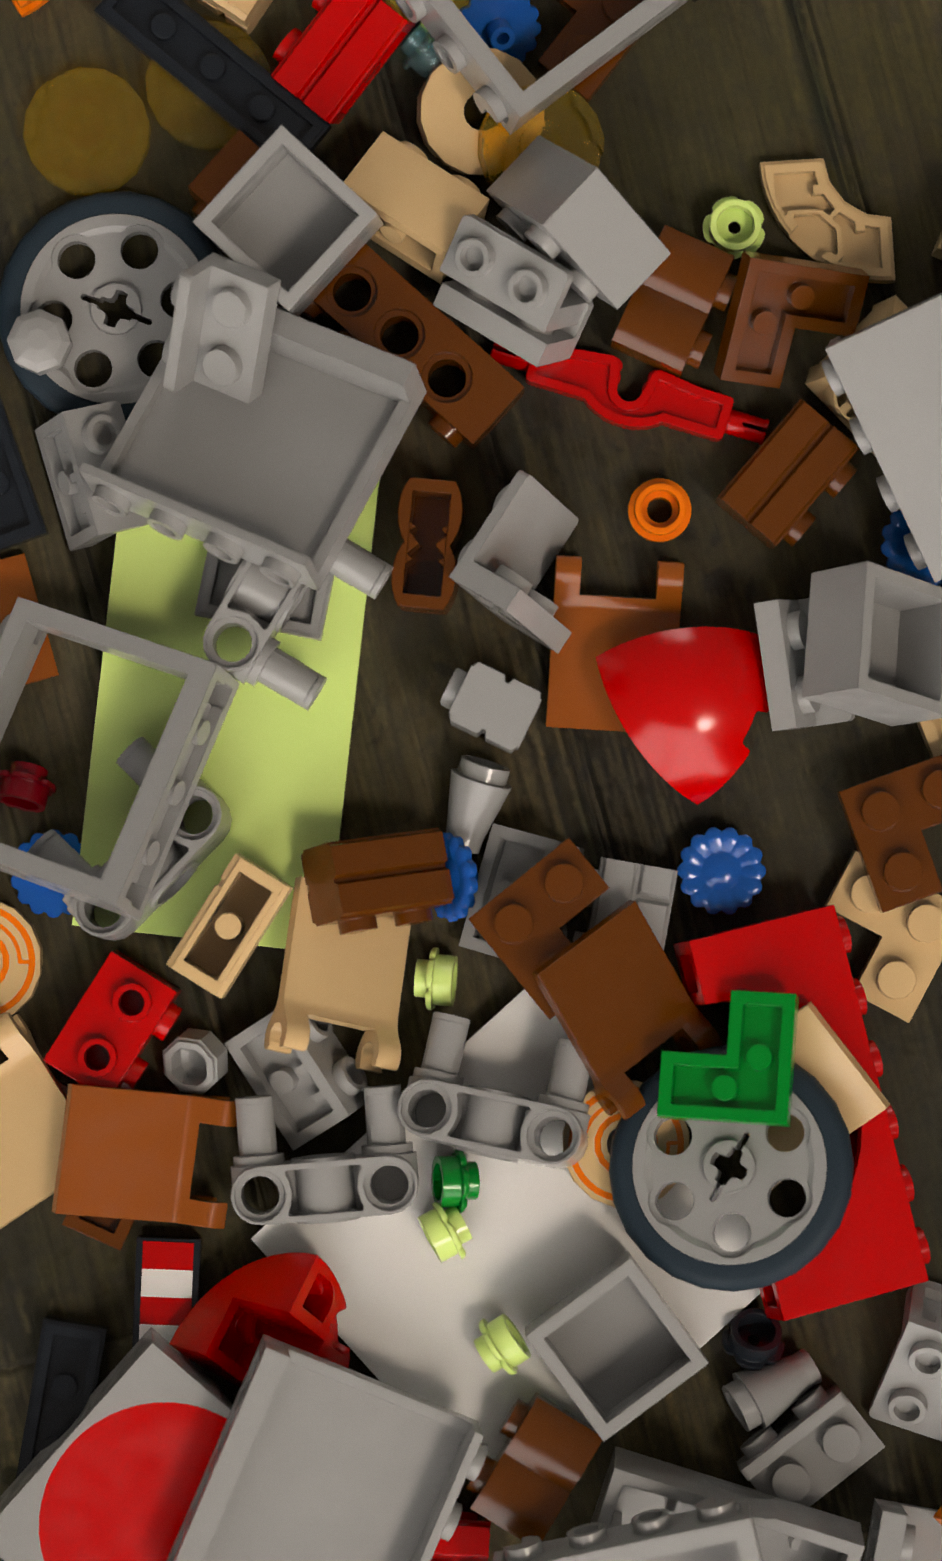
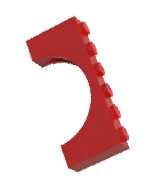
M834 905L816 907L673 944L683 986L694 1005L717 1002L730 1003L731 990L797 994L799 997L798 1010L811 1001L881 1091L878 1077L883 1075L881 1054L876 1043L873 1040H868L862 1015H866L868 1009L866 994L860 980L852 977L847 953H850L852 949L851 935L845 919L841 915L837 916ZM891 1105L849 1134L854 1159L851 1198L840 1227L822 1252L796 1274L767 1287L759 1288L766 1318L787 1321L929 1281L925 1264L930 1262V1248L923 1230L919 1226L915 1227L909 1204L915 1198L914 1185L907 1167L904 1164H899L894 1140L898 1139L899 1126Z

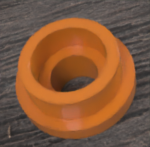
M657 478L642 483L636 488L629 500L628 518L632 528L639 536L651 542H668L677 538L686 529L691 518L692 508L688 494L679 484L668 479ZM654 500H664L670 505L671 517L667 521L657 523L648 516L647 507Z

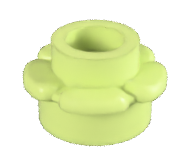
M735 196L724 197L714 203L712 207L713 212L711 215H707L703 221L702 230L705 240L708 243H712L716 248L734 255V259L740 258L743 250L755 252L761 246L765 237V231L761 227V224L764 222V215L761 209L750 200L744 201ZM732 222L740 225V231L736 234L728 230V226Z
M434 947L430 951V960L417 959L414 975V997L425 998V1006L428 1010H433L435 1005L452 1007L457 989V956L439 954V948Z
M438 1202L432 1203V1210L417 1217L432 1249L441 1263L457 1254L461 1259H464L466 1252L462 1244L471 1240L472 1236L460 1212L456 1207H449L444 1210Z
M501 1314L489 1323L485 1319L480 1320L479 1329L482 1335L474 1340V1344L481 1358L492 1372L495 1373L503 1368L508 1374L515 1375L518 1370L517 1366L531 1357L529 1348L522 1335L505 1314Z

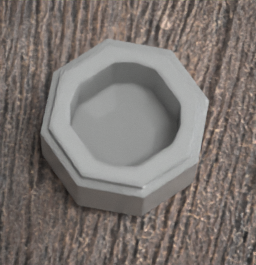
M42 309L17 317L7 337L15 363L39 376L63 368L73 347L63 319Z
M188 1028L163 1050L164 1075L180 1092L203 1095L228 1072L227 1048L211 1031Z

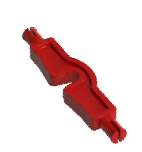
M495 342L490 355L501 365L527 372L525 381L528 385L583 401L588 409L598 418L624 429L647 430L664 426L713 442H720L724 433L762 445L770 419H763L734 409L732 410L734 403L732 397L698 387L663 370H652L648 374L647 382L642 387L640 397L634 401H625L619 396L617 391L623 364L614 355L574 349L570 359L536 367Z

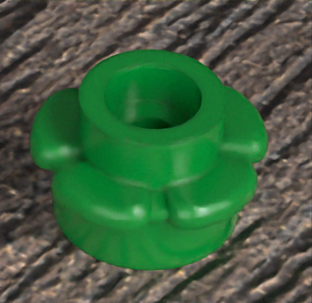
M455 1149V1152L450 1156H435L431 1174L434 1202H438L442 1207H456L460 1213H463L467 1207V1200H476L478 1198L480 1189L478 1166L475 1161H467L463 1151Z

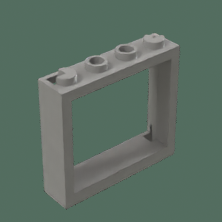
M395 0V2L411 22L417 23L420 20L435 39L433 42L434 51L443 65L454 74L460 71L475 90L473 98L480 112L483 114L487 111L497 124L500 122L509 135H511L684 5L687 0L642 1L524 91L452 0Z
M18 597L11 614L7 615L0 624V742L47 633L186 679L101 879L0 843V871L139 922L240 683L217 663Z
M710 1497L697 1503L695 1506L696 1510L670 1515L667 1509L648 1510L633 1516L629 1524L606 1528L605 1524L600 1522L586 1523L570 1529L567 1532V1537L544 1542L538 1536L522 1537V1543L503 1547L502 1551L494 1552L493 1561H643L736 1541L740 1561H763V1556L749 1498L738 1501L732 1498L716 1502L715 1497Z

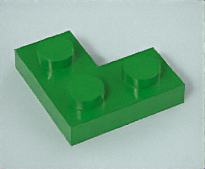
M731 990L727 1055L662 1051L657 1116L664 1119L790 1127L799 1004L798 995Z

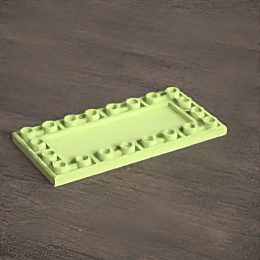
M380 479L347 538L371 553ZM149 524L117 532L106 626L208 660L203 649V636L211 619L195 615L207 550L203 547L204 542L185 534L181 540H175L159 533ZM334 576L322 640L318 641L283 633H277L275 637L276 640L281 642L279 649L327 678L322 690L309 710L304 709L260 682L255 686L247 682L245 684L239 682V687L200 777L229 807L232 818L230 831L215 850L197 867L195 873L186 884L166 903L158 907L135 932L183 938L211 891L221 881V875L235 853L243 855L294 887L295 878L304 877L301 860L303 850L327 842L340 841L367 602L366 594ZM230 627L224 630L219 635L216 643L219 657L229 662L245 658L252 646L249 632L240 627ZM103 652L80 849V855L92 867L95 865L102 867L108 861L140 788L116 763L117 759L128 746L140 737L145 738L155 749L157 748L186 680ZM198 801L187 808L183 821L188 833H202L209 827L213 818L211 805L208 801ZM294 888L258 946L285 949ZM98 906L94 908L95 920L103 928L113 925L121 916ZM73 917L72 925L79 926V924Z

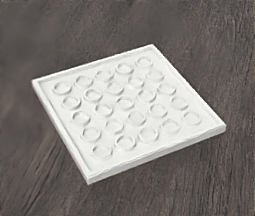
M523 989L466 1041L458 1076L464 1078L463 1086L465 1087L472 1085L527 1097L532 1099L531 1101L538 1102L539 1094L546 1095L558 1038L568 1040L569 1038L556 1015L549 1020L527 991ZM589 1075V1080H588V1084H587L586 1093H587L588 1090L594 1088V1085H593V1082H592V1079H591L590 1075ZM440 1094L424 1096L416 1107V1118L423 1128H431L438 1125L446 1114V1103ZM556 1120L548 1123L543 1128L540 1135V1144L547 1155L563 1153L562 1131L566 1123L565 1121ZM406 1128V1141L413 1142V1151H417L419 1186L413 1203L404 1211L391 1215L367 1216L333 1223L298 1224L295 1222L264 1225L251 1238L267 1257L290 1252L318 1255L334 1273L345 1298L346 1309L338 1312L336 1315L340 1338L379 1381L477 1420L484 1434L482 1443L488 1445L487 1455L493 1459L496 1458L508 1438L501 1434L499 1430L509 1411L518 1399L528 1404L535 1392L591 1425L526 1338L525 1326L627 1250L700 1348L760 1294L759 1288L736 1292L704 1289L672 1277L645 1257L626 1233L616 1208L590 1198L573 1181L568 1168H550L522 1161L514 1163L464 1152L467 1161H475L477 1163L480 1177L478 1198L476 1200H467L465 1211L460 1213L471 1233L472 1239L462 1244L466 1252L464 1259H461L457 1254L441 1263L426 1238L417 1217L433 1209L432 1203H434L431 1174L435 1156H450L455 1152V1147L425 1140L410 1133ZM616 1128L610 1133L607 1140V1149L610 1154L612 1138ZM367 1133L345 1152L362 1154L361 1146L367 1145ZM387 1165L380 1167L372 1176L374 1191L384 1199L393 1200L400 1198L406 1193L409 1186L407 1175L396 1166ZM676 1183L664 1197L658 1199V1207L661 1214L669 1220L685 1218L693 1207L694 1198L692 1192L686 1185ZM722 1185L716 1190L712 1202L716 1200ZM737 1214L726 1215L720 1219L714 1232L716 1242L720 1248L730 1252L738 1251L746 1246L751 1234L747 1220ZM501 1314H505L522 1335L529 1348L531 1357L517 1366L518 1370L515 1375L508 1374L503 1368L494 1373L481 1358L474 1344V1340L482 1335L479 1329L480 1320L485 1319L489 1323Z

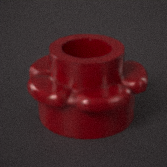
M13 761L9 771L0 770V802L15 809L43 812L46 809L48 797L55 794L57 788L51 781L47 780L48 770L33 763Z

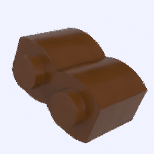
M664 225L658 239L671 254L632 294L612 338L611 348L681 378L686 365L696 369L699 368L714 334L703 330L713 307L724 312L733 295L737 275L729 271L735 256Z
M410 477L402 491L398 506V523L404 542L399 548L393 563L394 569L392 570L391 578L393 595L402 611L447 615L455 602L459 587L449 576L457 565L453 551L461 540L465 526L463 497L456 481Z
M535 1392L528 1404L520 1399L515 1402L499 1430L501 1434L508 1437L495 1459L486 1455L478 1477L475 1481L468 1480L465 1488L474 1493L469 1502L471 1510L520 1540L526 1536H538L542 1541L560 1513L569 1494L592 1460L602 1439L591 1425Z

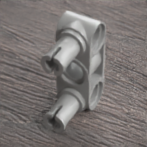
M347 539L329 573L371 598L376 599L394 567ZM243 560L223 596V601L205 630L203 636L205 654L209 661L219 664L243 684L247 682L252 686L260 682L283 697L309 710L322 690L327 678L279 649L281 642L275 639L277 633L281 632L296 610L308 586L297 582L294 588L284 587L262 574L259 569L260 566ZM230 627H240L247 630L252 640L250 652L245 658L235 662L221 659L216 647L219 635Z
M140 737L126 748L116 763L140 787L156 749L145 738ZM199 779L188 807L194 802L208 801L213 811L212 822L202 833L190 834L186 830L182 819L139 922L121 915L116 923L103 928L95 920V905L64 895L62 900L68 906L67 911L75 918L81 929L90 935L111 941L125 939L134 933L158 907L166 903L186 884L195 873L197 867L225 839L230 831L232 822L230 809L225 801ZM53 829L42 835L27 852L101 879L108 863L107 861L102 867L100 865L92 867Z
M433 1012L421 1068L414 1067L413 1076H409L407 1088L402 1092L398 1101V1116L402 1125L410 1133L425 1140L454 1146L457 1150L514 1163L522 1161L550 1168L565 1169L575 1165L584 1156L588 1147L587 1130L591 1115L588 1114L589 1105L584 1103L590 1074L571 1041L558 1038L546 1095L539 1094L538 1102L531 1101L532 1099L508 1092L469 1085V1087L463 1086L464 1078L458 1075L470 1020L451 1014ZM440 1094L446 1103V1114L438 1125L431 1128H423L416 1118V1107L424 1096ZM556 1120L567 1122L572 1130V1141L569 1148L558 1155H547L540 1144V1135L543 1128L548 1123Z
M401 1084L363 1088L367 1145L361 1146L362 1154H355L353 1152L325 1153L294 1157L291 1160H285L284 1152L277 1151L273 1096L258 1095L235 1098L239 1156L233 1157V1166L230 1167L232 1181L231 1202L235 1212L241 1219L250 1224L271 1225L295 1222L298 1224L333 1223L367 1216L391 1215L404 1211L413 1203L417 1195L419 1174L417 1151H413V1142L406 1141L405 1127L398 1116ZM387 1165L396 1166L403 1170L409 1182L406 1193L400 1198L393 1200L380 1197L372 1186L374 1172L380 1167ZM257 1176L271 1179L279 1190L278 1204L268 1210H257L251 1207L244 1195L245 1184L248 1180Z

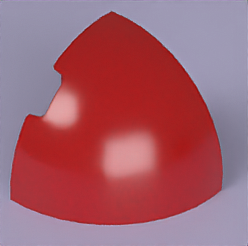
M703 626L671 629L635 638L596 656L604 688L622 726L647 762L677 792L699 805L717 792L736 773L750 753L749 749L743 744V741L751 727L755 714L758 711L765 713L769 711L758 634L726 627Z
M290 1252L264 1257L234 1271L211 1288L186 1315L169 1345L200 1366L238 1387H241L263 1334L349 1368L350 1349L338 1340L336 1317L338 1312L346 1309L345 1298L334 1273L318 1255Z

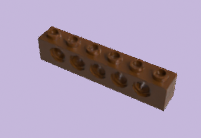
M238 130L188 185L192 198L197 201L191 209L196 216L208 206L260 149L242 131ZM367 244L357 252L302 312L312 321L321 313L339 329L338 333L415 363L427 390L421 404L433 414L427 424L454 449L463 441L474 451L524 395L525 387L437 307L433 306L427 298ZM349 281H358L365 284L371 291L368 304L361 310L353 312L340 308L335 302V294L342 284ZM404 323L415 329L419 338L416 346L410 352L394 354L383 346L382 336L391 325ZM441 366H453L463 373L466 383L459 394L453 397H441L435 394L429 386L431 374Z

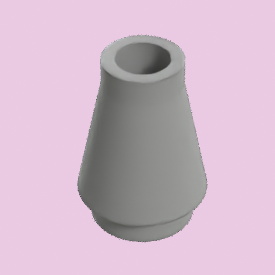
M462 755L458 768L451 769L445 833L450 832L453 836L462 837L464 846H469L472 854H479L486 834L512 789V786L507 783L511 770L490 760Z
M802 1348L791 1355L780 1358L775 1364H764L761 1369H744L734 1372L732 1374L733 1381L724 1385L722 1391L734 1416L747 1432L757 1426L765 1430L810 1388L821 1383L822 1377L809 1353Z

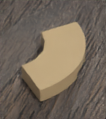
M824 158L760 162V181L770 212L782 232L801 253L814 262L862 269L870 276L869 283L893 284L895 282L891 217L866 214L845 202L830 183Z

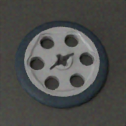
M131 191L97 192L70 200L41 217L20 239L5 266L0 285V338L6 359L21 384L45 408L60 414L68 410L118 401L121 404L125 421L128 419L151 378L144 374L139 367L140 354L146 346L152 343L165 344L168 335L171 333L173 317L167 315L162 307V297L165 291L174 285L175 280L183 270L188 269L213 252L223 256L219 247L193 223L194 219L188 213L160 198ZM136 235H147L157 243L158 255L152 265L144 269H135L128 266L122 256L123 246L126 241ZM77 244L88 246L95 254V265L90 274L80 279H73L63 274L60 269V258L66 248ZM119 294L126 295V305L137 317L151 321L152 324L146 325L132 318L130 321L120 319L116 327L107 326L108 316L106 313L100 310L98 305L82 299L83 297H89L100 303L104 301L114 303L118 299ZM52 303H60L66 306L72 314V325L68 332L73 347L63 368L39 376L15 363L7 337L17 317L43 309L46 305ZM93 352L102 353L107 356L112 365V373L108 381L102 386L95 388L87 387L80 383L76 374L77 364L80 359L86 354Z
M727 1045L695 1050L690 1053L727 1055ZM794 1063L791 1115L797 1117L804 1127V1138L796 1149L789 1152H781L774 1149L768 1139V1129L770 1126L684 1120L692 1131L690 1146L678 1155H668L660 1150L656 1137L659 1127L669 1120L657 1116L659 1069L639 1087L646 1105L627 1120L621 1116L612 1138L609 1177L613 1203L626 1233L645 1257L674 1278L704 1289L731 1292L767 1287L796 1274L818 1256L840 1227L851 1198L854 1159L849 1131L836 1102L814 1076ZM750 1134L741 1150L743 1155L740 1159V1164L748 1169L746 1176L742 1181L732 1177L726 1185H722L716 1200L712 1202L716 1190L721 1185L719 1180L722 1174L714 1166L715 1160L719 1155L730 1158L735 1150L739 1151L745 1136ZM783 1180L799 1182L806 1192L804 1208L793 1217L777 1215L770 1205L772 1189ZM673 1183L686 1185L691 1190L694 1198L691 1212L680 1220L665 1218L658 1207V1197L661 1191ZM737 1214L743 1216L749 1223L751 1230L750 1239L746 1246L738 1251H725L716 1242L714 1235L715 1227L724 1216Z

